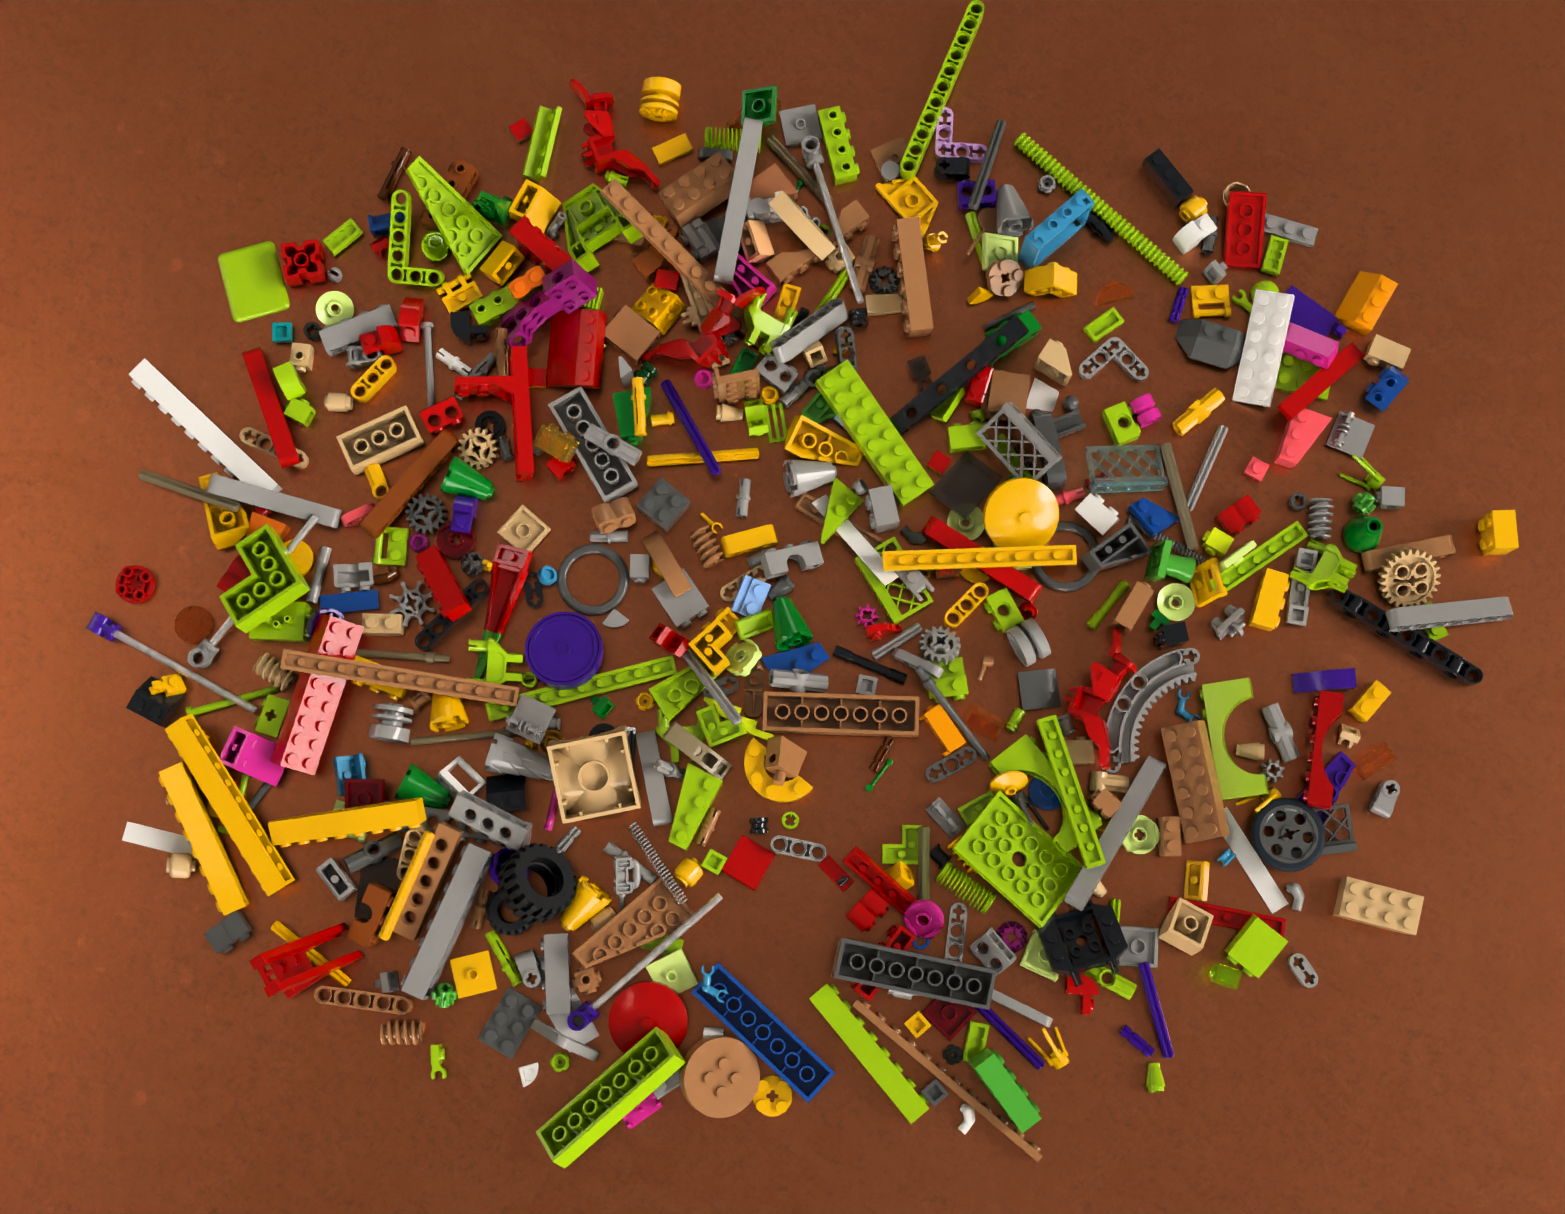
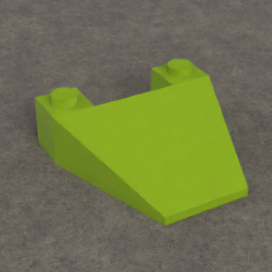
M594 183L562 203L563 212L566 214L564 223L568 252L572 259L587 272L600 265L593 252L621 233L624 234L630 244L643 237L600 193L602 189Z

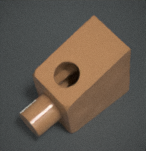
M782 735L768 738L765 768L774 774L772 783L777 786H783L786 779L798 776L807 751Z

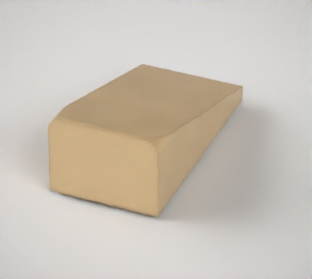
M899 294L865 295L867 317L901 313L902 296H899Z

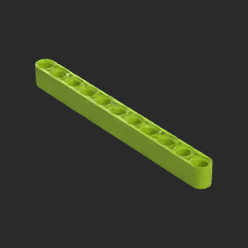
M979 0L971 1L966 9L903 155L899 174L904 180H912L916 176L982 22L984 4ZM944 88L946 91H940L938 89ZM932 104H938L939 106L933 107ZM925 120H931L932 122L927 123ZM923 135L926 138L921 139L918 136ZM917 151L919 154L914 155L911 152ZM910 167L912 168V170L907 171L904 168Z

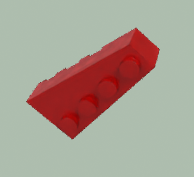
M525 215L509 230L519 246L517 249L524 256L528 255L530 261L535 266L540 265L546 275L572 259L563 249L560 251L556 243L551 238L548 239L539 227H533L530 219Z

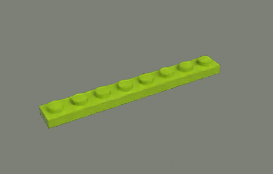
M1052 715L1038 719L1036 722L1085 868L1087 870L1104 865L1106 861L1057 716Z

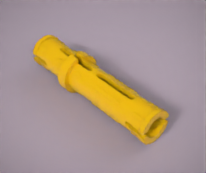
M634 377L631 378L634 435L646 436L644 378Z

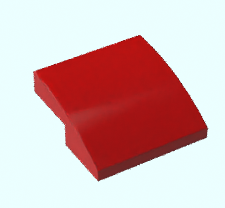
M742 835L721 871L755 891L776 854Z

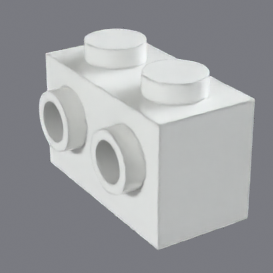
M1090 493L1075 510L1098 532L1105 536L1120 520L1116 517L1119 513L1111 506L1109 508L1104 506L1102 503L1105 500L1097 493L1094 496Z

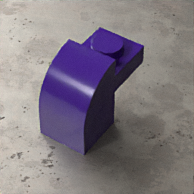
M462 495L456 496L452 509L453 516L450 531L470 534L472 521L476 519L479 500L477 498Z

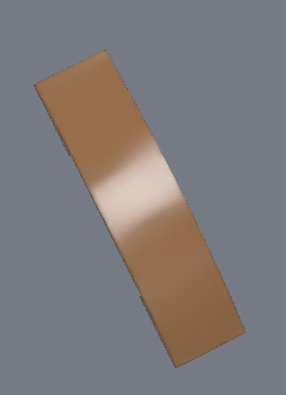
M655 531L642 538L643 545L652 557L674 597L677 598L691 590V585L659 532Z

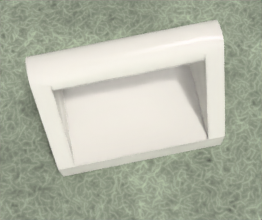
M458 756L442 769L435 779L436 782L449 791V795L454 800L462 790L467 791L449 773L457 764L478 784L469 793L476 795L486 785V781L461 756Z

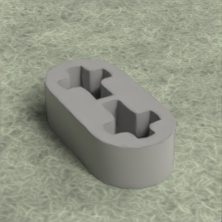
M1300 953L1291 954L1287 959V964L1299 983L1306 988L1315 987L1319 981L1318 975L1306 957ZM1294 957L1296 959H1301L1299 964L1303 969H1300L1299 966L1293 965V963L1295 962ZM1304 971L1307 975L1313 976V978H1311L1312 983L1304 981L1306 979V976L1303 973Z

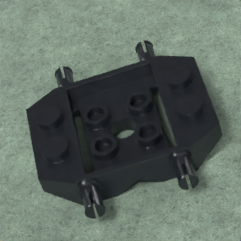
M1090 897L1082 911L1077 909L1058 916L1054 911L1045 925L1038 929L1037 933L1052 972L1072 977L1075 987L1083 985L1079 974L1092 968L1109 965L1112 975L1121 973L1117 960L1127 950L1128 945L1111 906L1094 904ZM1093 918L1095 919V922L1097 924V927L1099 929V932L1101 934V937L1103 939V942L1108 953H1105L1103 950V947L1095 930L1094 924L1092 922ZM1078 938H1084L1086 939L1087 944L1085 946H1080L1077 944L1076 940Z

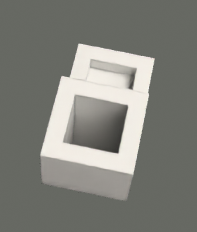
M1206 213L1184 226L1176 233L1172 241L1182 255L1196 247L1203 238L1216 231L1217 227Z

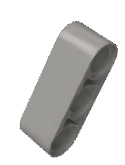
M777 835L771 840V849L777 854L814 862H820L826 856L825 847L819 843ZM777 839H781L785 843V847L782 850L774 848L773 844ZM797 843L802 844L804 847V851L801 854L793 852V846ZM819 847L822 849L823 856L821 858L813 857L812 850Z

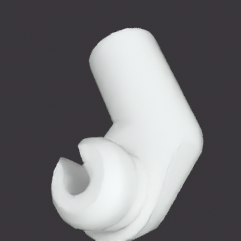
M963 1103L960 1106V1111L963 1113L964 1120L958 1129L966 1134L976 1119L974 1108L968 1103Z

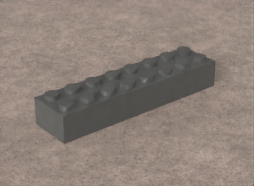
M838 936L830 976L846 981L989 1010L997 970Z

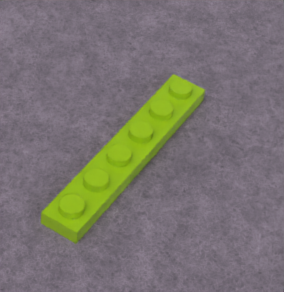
M1298 521L1294 522L1243 557L1244 560L1236 566L1233 564L1221 572L1220 576L1223 586L1226 587L1228 592L1307 538L1308 534ZM1212 578L1210 581H1211V585H1212L1213 590H1215L1216 587H1215L1214 580H1213V578Z

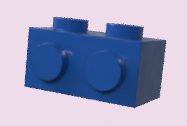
M1392 365L1388 369L1384 368L1378 375L1380 378L1376 384L1372 382L1366 389L1368 393L1365 399L1383 412L1410 379Z

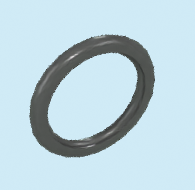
M1069 521L1058 522L1055 532L1062 530L1073 531L1087 541L1090 549L1098 545L1094 535L1084 526ZM1032 566V570L1040 582L1048 588L1063 592L1076 591L1085 587L1098 573V571L1091 573L1088 570L1080 579L1066 583L1050 578L1041 566Z
M600 544L583 545L572 550L560 564L557 573L558 591L563 601L576 612L585 615L603 614L614 609L626 595L629 586L628 568L621 556L611 548ZM590 553L601 554L611 559L616 565L620 577L619 586L614 596L609 601L596 606L585 605L575 600L570 594L566 583L567 572L571 564L577 558Z

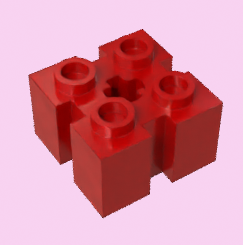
M318 239L305 240L302 246H298L296 242L280 244L282 259L286 263V265H283L284 280L289 287L304 285V280H309L311 284L326 282L325 267L321 262L324 261L323 246Z

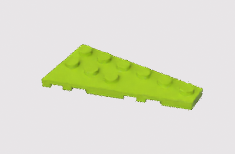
M418 156L405 171L464 274L467 276L503 235L427 162Z

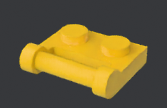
M1228 284L1190 287L1192 319L1211 316L1231 317ZM1223 305V308L1199 309L1198 306Z
M1211 558L1195 567L1193 577L1189 583L1197 607H1203L1213 600L1228 594L1226 587L1222 583L1217 558ZM1209 569H1211V573L1216 587L1215 590H1213L1211 585V581L1207 571Z

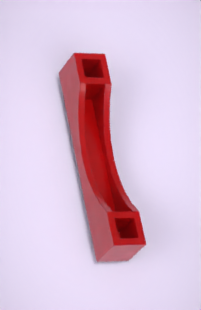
M1320 690L1319 696H1315L1314 707L1317 708V715L1313 714L1312 726H1315V733H1311L1310 745H1313V750L1308 753L1307 763L1311 764L1310 771H1306L1305 782H1309L1308 789H1304L1303 801H1307L1306 804L1311 808L1330 810L1332 806L1334 787L1324 770L1322 745L1327 731L1341 717L1344 693Z

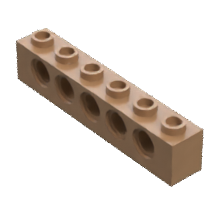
M445 821L434 826L432 833L435 834V837L393 932L413 941L419 938L465 830ZM440 839L446 842L445 849L439 846ZM432 857L438 859V867L431 864ZM424 875H427V876L430 877V879H431L430 885H427V884L424 883V881H423V876H424ZM416 893H419L423 896L422 903L416 900ZM408 911L415 914V920L408 918Z

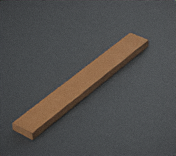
M803 493L795 504L794 509L824 526V516L812 504L817 499L807 493ZM848 519L873 548L885 542ZM835 531V534L841 537L840 534L837 531ZM891 544L885 547V551L897 550ZM919 570L927 580L933 573V570Z

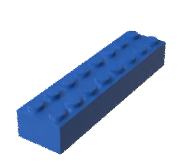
M719 962L714 966L710 986L728 992V994L724 992L719 994V999L723 1000L724 1003L717 1001L716 997L702 991L703 979L691 991L693 995L808 1103L835 1074L833 1069Z

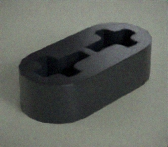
M529 572L524 582L526 602L531 608L538 609L544 603L542 583L537 580L534 582L535 588L532 589L531 584L527 583V581L532 576L534 579H538L537 573ZM532 592H536L537 598H540L537 604L530 601V599H533Z

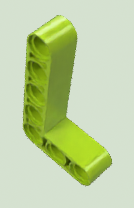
M396 190L392 194L388 278L393 283L432 287L440 286L445 280V275L441 270L409 267L412 195L406 190ZM401 193L406 196V201L403 204L398 201V196ZM400 212L405 215V220L402 223L397 220V215ZM399 231L404 235V239L401 242L396 239V234ZM398 250L403 254V258L400 261L395 258V253ZM396 269H399L402 273L399 280L394 277ZM414 271L420 273L419 281L413 279L412 274ZM434 272L439 276L437 283L431 280V275Z

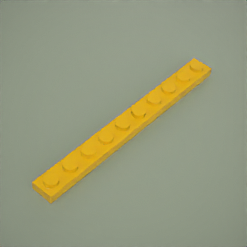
M1076 545L882 551L883 571L1077 564Z

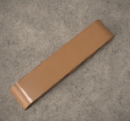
M1446 535L1361 553L1365 572L1382 570L1381 565L1387 566L1388 564L1385 559L1392 560L1391 554L1393 553L1397 556L1399 549L1405 553L1406 547L1411 549V551L1414 547L1419 551L1422 549L1426 554L1432 555L1433 559L1455 555L1456 550L1452 535Z
M329 985L320 986L314 992L315 1000L321 1004L392 1014H407L413 1009L412 999L402 995ZM323 989L329 992L327 1000L321 998V991ZM342 992H346L349 996L346 1003L340 999ZM363 994L368 997V1003L365 1006L360 1003V997ZM382 997L388 1000L386 1008H382L379 1005V1000ZM401 1000L407 1002L408 1006L405 1011L399 1009V1002Z

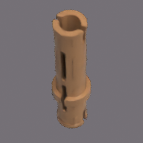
M495 328L496 345H494V349H496L497 376H508V349H510L507 341L508 328Z

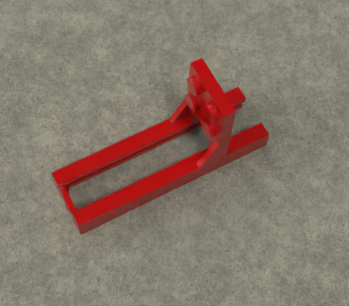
M511 346V354L508 357L510 376L455 377L453 392L454 395L459 397H468L470 394L485 397L493 394L511 404L516 481H531L534 474L527 346Z
M345 922L260 953L249 961L254 970H258L266 985L263 989L268 998L283 991L287 999L292 998L331 972L348 966L362 958L360 950L313 967L306 954L318 945L339 938L341 936L340 933L348 929ZM270 964L272 969L267 971L265 966ZM274 972L276 979L271 980L270 975Z

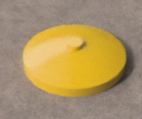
M1027 477L1012 478L998 485L989 495L983 510L985 531L990 540L998 547L1044 546L1055 533L1059 521V507L1054 494L1041 482Z

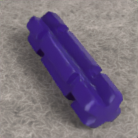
M1179 287L1169 321L1174 323L1179 321L1186 296L1189 292L1188 288Z
M1127 1025L1122 1027L1119 1033L1124 1038H1128L1127 1040L1138 1050H1142L1146 1057L1152 1056L1155 1051L1153 1047L1149 1044L1147 1045V1042L1137 1033L1132 1032V1029Z

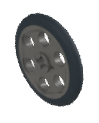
M1280 798L1272 800L1256 813L1251 826V840L1258 856L1266 864L1281 871L1295 872L1311 866L1319 858L1325 844V830L1318 814L1306 803L1293 798ZM1277 811L1284 813L1285 820L1283 822L1276 820L1275 813ZM1300 814L1304 817L1305 822L1303 825H1298L1295 822V815ZM1264 827H1271L1274 831L1273 836L1267 837L1264 835ZM1285 830H1287V832H1294L1298 830V832L1290 836L1291 840H1289L1288 837L1278 839V837L1283 836V834L1286 833ZM1308 832L1312 835L1313 840L1311 843L1304 842L1302 838L1304 833ZM1276 844L1281 847L1282 852L1280 855L1272 853V845ZM1292 848L1300 849V858H1294L1291 855Z

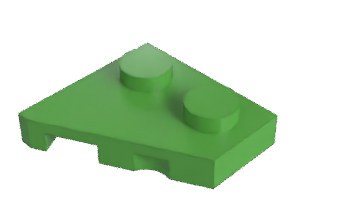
M820 392L813 397L800 413V415L818 424L831 420L836 416Z

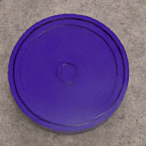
M565 611L550 614L534 625L526 639L525 657L529 668L541 683L554 689H573L587 683L598 672L603 661L604 647L597 628L589 619L578 613Z

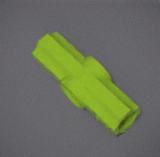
M1105 967L1092 968L1081 973L1127 1000L1131 999L1137 987L1136 984L1118 974L1112 975V971ZM1105 972L1111 975V982L1108 984L1102 981V975Z

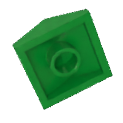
M776 85L742 90L741 126H743L744 117L763 121L762 128L776 122Z

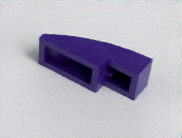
M1355 668L1291 674L1293 693L1347 690L1357 687Z

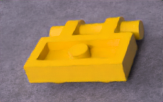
M460 273L456 276L457 278L448 283H442V286L436 289L439 296L445 292L447 293V296L441 299L449 313L460 312L469 307L475 299L484 298L475 281L467 284L466 281L472 278L470 273L467 276ZM460 284L462 285L461 288H459L458 290L452 292L451 289H453L454 287H456V286H458V285H460Z

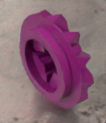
M1005 922L997 930L999 937L1013 953L1022 950L1027 943V932L1024 926L1018 922ZM1013 929H1015V936L1020 938V940H1013L1011 945H1009V938L1004 936V934H1011Z

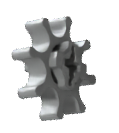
M421 581L417 582V587L414 590H408L407 584L401 582L400 584L404 589L403 594L399 597L393 594L389 595L391 600H397L399 603L398 608L390 611V614L403 613L405 615V619L402 622L404 627H408V623L412 618H417L419 624L425 626L422 620L423 613L427 611L433 614L436 613L434 608L427 606V601L433 598L431 595L433 591L423 595L421 594L423 586ZM410 597L415 601L416 611L410 606Z

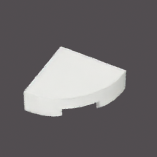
M538 1062L518 1068L523 1087L535 1080L539 1070Z

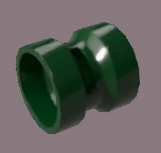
M645 360L641 364L640 370H635L633 375L634 377L644 378V386L647 387L650 379L659 372L652 364Z

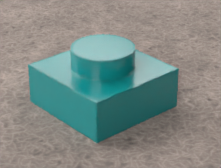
M291 322L272 323V342H293V324Z

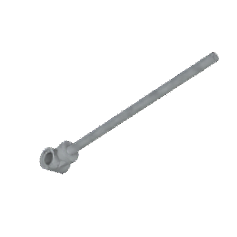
M809 135L802 139L801 154L807 168L814 169L857 304H861L864 302L821 170L824 158L820 149V142L817 137Z
M313 514L288 544L286 548L290 554L317 523L319 518ZM230 616L210 640L204 638L195 649L188 653L187 660L191 666L205 669L211 665L213 657L220 650L217 643L234 624ZM202 654L203 660L201 663H198L197 657Z

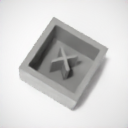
M887 485L869 489L864 502L866 510L871 513L869 518L870 528L875 530V534L898 529L900 520L892 486Z

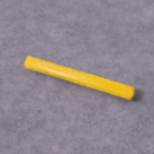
M275 921L271 926V930L287 943L301 939L279 921ZM314 949L306 953L310 961L316 966L329 962ZM339 969L328 974V976L344 988L351 983V978Z

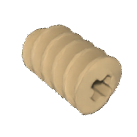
M267 652L257 660L252 671H255L257 675H262L264 680L268 679V683L274 684V687L280 688V691L285 693L296 680V677H293L294 671L291 670L287 673L286 669H280L281 661L274 664L276 658L273 656L271 659H268L270 653Z

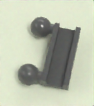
M1073 395L1067 396L1063 402L1064 407L1071 412L1053 419L1058 439L1071 433L1074 434L1086 427L1077 408L1079 401ZM1040 409L1031 410L1029 420L1031 421V415L1043 412Z

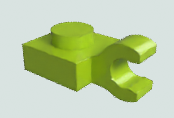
M442 1044L430 1045L431 1078L436 1079V1072L441 1071L442 1079H445L447 1071L441 1066L442 1060H445V1049L442 1048Z

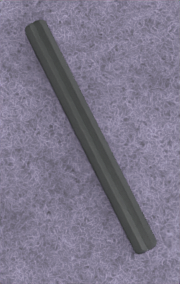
M998 119L996 121L969 201V209L977 210L1006 127L1004 120Z

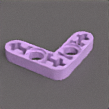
M944 107L935 130V157L937 159L941 157H961L957 155L956 151L962 148L967 153L962 157L969 158L970 163H982L987 147L983 144L952 142L953 111L948 107ZM943 113H947L946 115L948 116L946 124H943ZM941 130L948 131L949 136L946 138L940 137L939 132ZM941 148H945V151H947L945 155L941 154ZM951 148H954L953 156H951ZM970 149H972L971 157H969ZM978 150H981L982 157H978Z

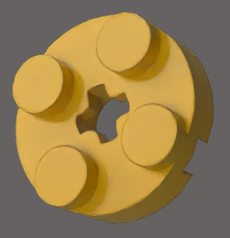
M775 1075L766 1076L759 1081L758 1090L753 1098V1102L757 1110L762 1114L778 1116L786 1112L790 1106L792 1090L781 1077ZM771 1090H775V1094H778V1098H775L774 1102H771L770 1098L766 1096L770 1094Z

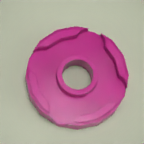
M920 899L908 906L904 922L912 934L923 936L922 938H930L940 932L944 923V915L935 903L930 900ZM920 915L926 916V917L928 918L929 922H927V923L922 922V921L919 919V916H920Z

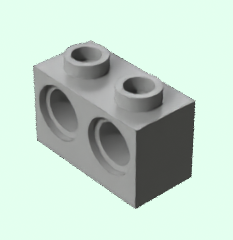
M767 353L755 368H758L760 379L768 385L775 387L782 395H785L798 380L799 374L796 368L792 365L787 366L784 363H778L774 354L772 355L771 353ZM768 364H773L775 366V369L769 371L765 368V366ZM783 375H788L790 377V380L784 382L780 379V377Z
M992 927L969 946L972 954L979 958L985 967L997 970L996 976L1017 959ZM982 943H985L988 946V949L985 948L982 945ZM995 958L999 959L1001 964L997 963Z

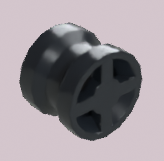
M855 308L848 311L849 317H851V328H862L868 325V320L866 319L867 309Z
M768 817L749 818V823L751 824L750 834L769 833L767 828Z

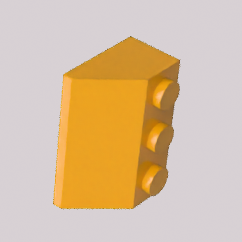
M1360 271L1334 316L1337 317L1338 322L1366 337L1373 329L1398 283L1382 274Z

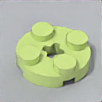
M743 639L744 642L740 644L736 642L727 651L725 656L729 660L730 665L726 669L735 676L742 675L743 677L749 675L751 669L761 658L762 652L751 639Z
M1138 815L1122 845L1128 852L1133 854L1149 853L1159 841V828L1147 816ZM1137 829H1140L1145 834V836L1141 837V840L1134 836V833H1137Z

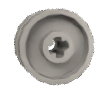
M1030 617L1022 621L1021 628L1015 625L1006 631L1014 652L1024 666L1028 667L1034 664L1036 656L1043 659L1051 654L1049 643L1033 618Z

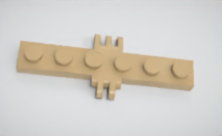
M680 273L691 306L686 308L687 312L680 314L681 318L689 317V319L682 321L683 325L691 324L692 327L697 326L701 335V325L714 306ZM721 355L719 360L723 365H718L715 362L711 368L714 369L717 366L719 368L728 365L730 360Z

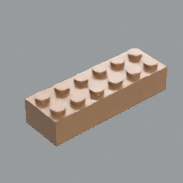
M919 216L896 219L895 225L892 226L891 237L892 241H896L893 250L894 258L898 259L896 275L901 280L898 290L899 296H903L901 313L902 315L905 314V322H903L904 333H908V338L929 336L934 327Z
M1196 720L1161 728L1185 844L1229 836L1230 833L1205 720Z

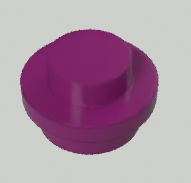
M420 533L414 534L409 540L410 548L417 553L426 550L429 544L427 537Z

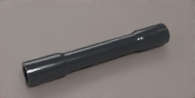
M836 645L832 655L885 676L889 680L904 685L907 674L883 666Z

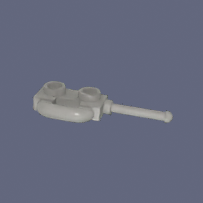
M631 855L614 857L615 878H613V883H615V886H613V891L618 894L620 912L624 909V897H626V894L633 893V889L638 888L641 881L640 863L636 859H632ZM632 868L633 881L629 880L628 869Z

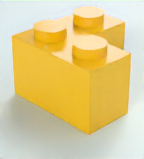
M1049 262L1045 266H1033L1032 269L1025 270L1024 292L1035 297L1050 293L1060 298L1077 295V273L1071 271L1068 267L1060 266L1056 262Z
M716 619L688 644L715 677L730 665L727 657L719 649L733 637L720 620Z

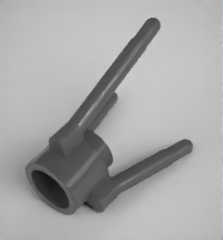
M1020 792L1010 797V800L1023 810L1030 825L1033 824V821L1027 810L1028 806L1045 830H1049V827L1031 803L1029 796H1025L1024 792Z

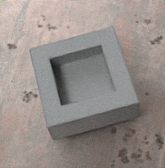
M859 674L855 694L875 695L878 678Z

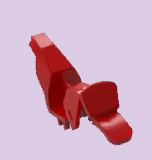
M574 78L571 79L569 86L583 101L586 110L584 117L589 122L583 127V131L589 138L587 142L581 145L582 149L587 147V151L581 153V158H590L588 162H584V165H593L596 174L613 169L618 174L629 176V179L642 178L652 189H658L660 180L648 168V165L628 150L615 151L612 144L615 135L611 116L607 112V109L612 108L614 105L612 94L609 92L593 93L590 96L580 82Z
M721 288L717 289L716 293L721 297L717 306L712 309L700 328L701 335L696 342L690 343L680 338L662 343L644 353L642 359L652 362L667 355L677 360L694 359L698 364L710 368L715 362L718 365H723L719 357L724 355L728 359L729 354L725 351L727 349L726 345L720 337L741 329V323L729 316L734 305L744 309L750 301L765 294V288H753L739 297Z
M1113 627V643L1108 653L1111 660L1114 661L1112 667L1108 670L1098 662L1092 663V688L1084 686L1075 688L1071 686L1068 689L1074 692V696L1071 698L1065 696V700L1070 702L1067 711L1075 720L1085 724L1088 736L1099 747V765L1105 771L1109 769L1111 744L1107 724L1103 719L1099 718L1098 710L1100 706L1111 701L1118 690L1121 679L1128 671L1132 674L1137 672V667L1121 653L1122 640L1118 627Z

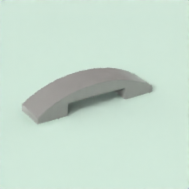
M1298 548L1293 568L1297 567L1309 573L1313 572L1316 567L1318 551ZM1291 578L1286 623L1306 626L1310 589L1306 588L1304 583Z

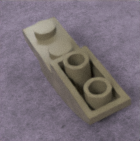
M675 721L662 736L721 780L733 766Z

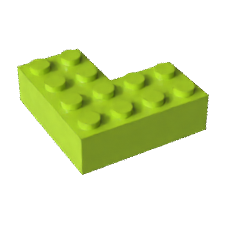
M265 524L235 544L251 575L219 596L235 626L244 633H248L311 590L279 534L269 524Z

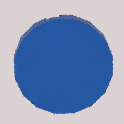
M1036 777L1030 781L1028 796L1033 805L1044 811L1054 810L1061 806L1057 795L1045 782Z

